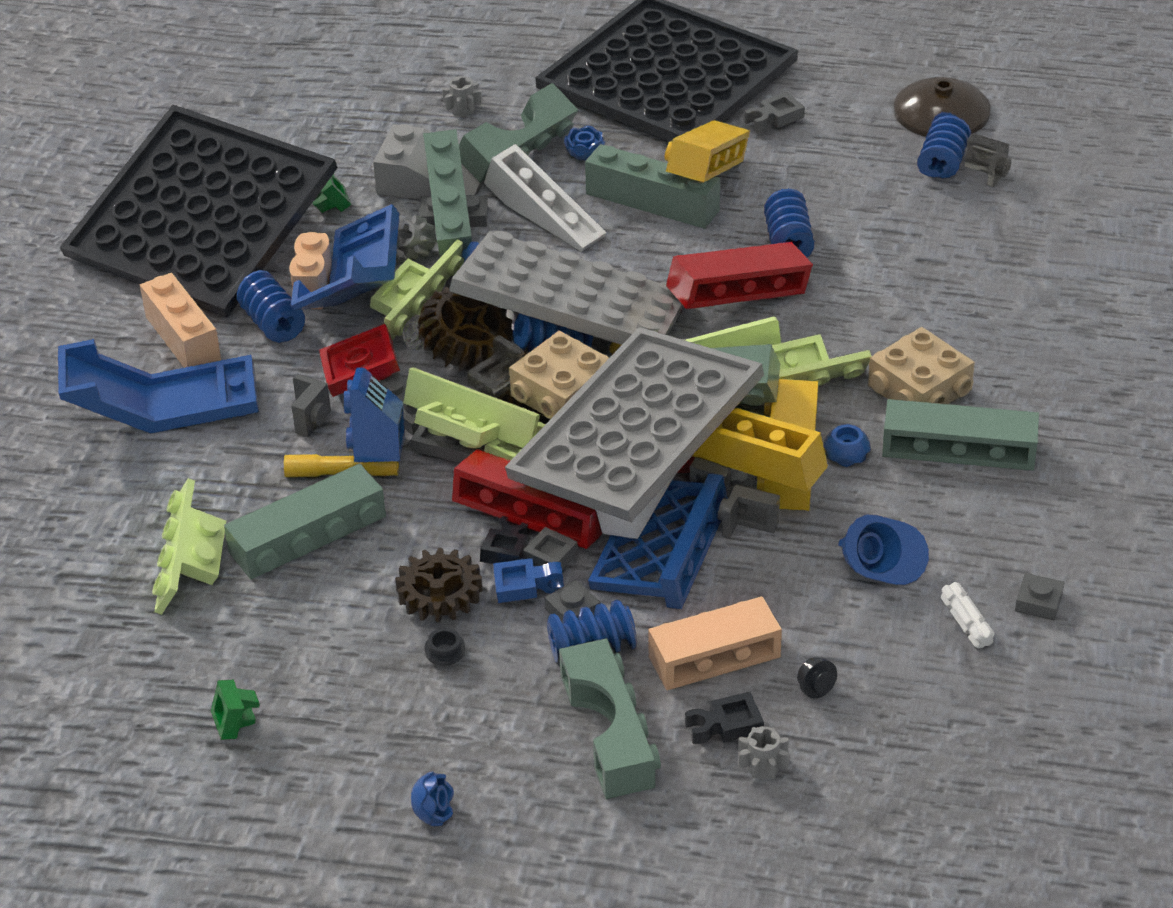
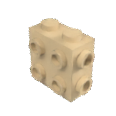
M920 327L870 357L868 386L887 399L950 404L959 397H964L972 390L975 362L925 328Z
M558 331L509 367L511 396L551 419L609 357L581 343L579 340Z

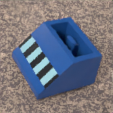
M356 368L353 380H348L347 391H344L345 414H351L349 427L346 428L347 450H353L354 462L400 461L405 440L403 401L365 368Z

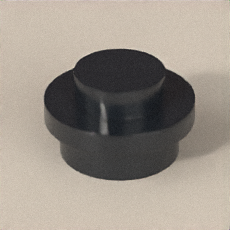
M451 628L437 629L429 635L425 643V656L435 665L449 666L455 664L465 655V642L459 633Z
M810 658L806 660L799 668L797 674V681L800 684L801 691L814 699L823 697L831 691L837 680L836 666L825 658Z

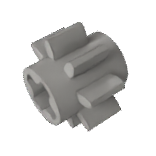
M455 77L449 82L450 88H442L443 102H445L446 110L451 109L452 113L457 116H468L475 111V105L482 104V93L479 90V83H473V80L469 77Z
M414 215L412 221L403 218L402 223L398 227L397 249L404 251L405 257L417 260L419 254L428 256L436 244L435 226L428 224L426 218Z
M752 727L748 738L739 737L738 739L739 768L747 767L748 772L754 779H774L779 767L783 769H788L789 739L780 738L774 727Z

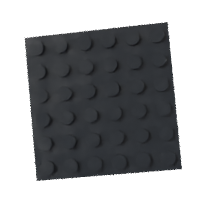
M636 0L536 77V88L541 90L553 83L570 102L670 142L673 141V138L713 120L724 123L798 60V49L666 0Z
M172 105L63 242L60 249L65 257L137 284L153 280L158 276L173 273L199 307L228 317L238 304L237 290L240 283L252 272L265 268L338 169V166L333 158Z

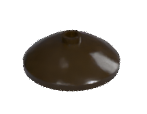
M931 77L915 81L902 89L894 100V115L897 121L907 130L924 137L927 136L934 117L941 112L952 113L968 124L971 134L982 129L990 117L991 108L987 97L972 84L955 78Z

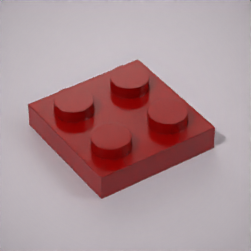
M386 324L319 349L326 383H328V389L332 397L344 394V391H347L348 380H353L356 368H365L379 381L400 371L392 338Z

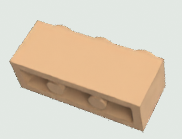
M173 273L158 276L153 280L140 284L146 318L184 368L221 361L216 328Z
M763 596L649 628V658L666 691L780 658L782 629Z

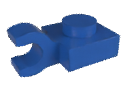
M530 558L493 564L498 603L538 598L536 589H541L551 594L564 587L561 562H549L545 565L534 567L533 560Z

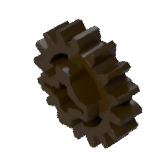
M438 548L434 555H430L427 550H423L421 559L410 556L408 558L409 567L400 566L399 577H395L399 605H406V613L409 615L419 611V619L421 621H424L429 615L434 616L436 623L441 622L443 615H448L452 620H456V612L460 610L467 614L470 613V603L478 604L480 602L479 593L483 592L479 565H472L470 555L460 559L459 552L456 549L449 555L444 554L443 548Z

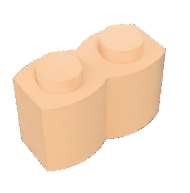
M301 233L295 241V257L290 263L292 290L294 282L300 280L310 292H313L328 285L330 282L332 261L329 238L326 233Z

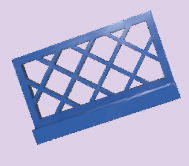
M708 474L704 483L672 480L655 510L668 504L674 509L658 517L653 512L638 539L610 535L588 580L590 590L664 597L667 608L682 609L721 522L718 520L719 506L723 498L728 499L723 475ZM687 495L697 496L695 500L682 506L677 501ZM681 518L685 522L684 525L671 531L665 527V525ZM657 529L662 534L647 542H644L641 538ZM631 541L636 543L637 547L620 554L617 550L618 547ZM668 544L672 546L673 550L658 558L653 553V551ZM643 556L649 559V562L634 569L628 564ZM619 567L625 572L614 578L604 577L606 573ZM655 571L661 574L658 582L640 580V578Z

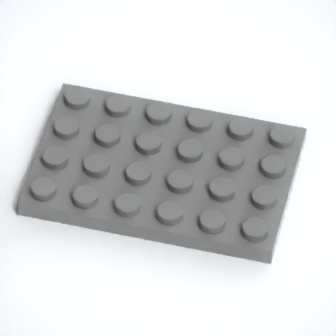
M489 231L452 277L449 289L450 292L621 345L639 327L669 335L683 308L679 300L666 287L667 282L658 283L648 280L645 275L634 271L625 273L613 269L606 262L586 261L570 251L557 252L550 250L543 243L537 241L524 242L513 238L510 233L505 231Z
M639 327L505 466L508 479L632 523L764 376L762 363Z

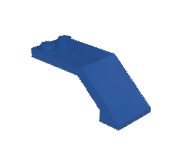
M394 205L386 206L335 230L329 284L310 292L300 280L295 281L291 300V307L294 310L336 306L394 280L400 215Z
M94 339L58 346V394L61 400L150 434L259 412L255 367L252 355L150 374L99 354Z

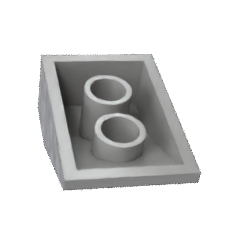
M407 124L392 125L373 161L377 194L421 200V197L431 196L423 133H430L431 131ZM461 163L465 194L477 196L483 181L479 182Z

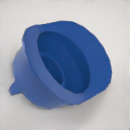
M866 514L857 518L850 525L845 537L838 542V546L842 547L844 559L851 569L866 578L889 584L906 585L916 581L925 572L929 561L928 545L924 536L917 528L905 522L879 515Z

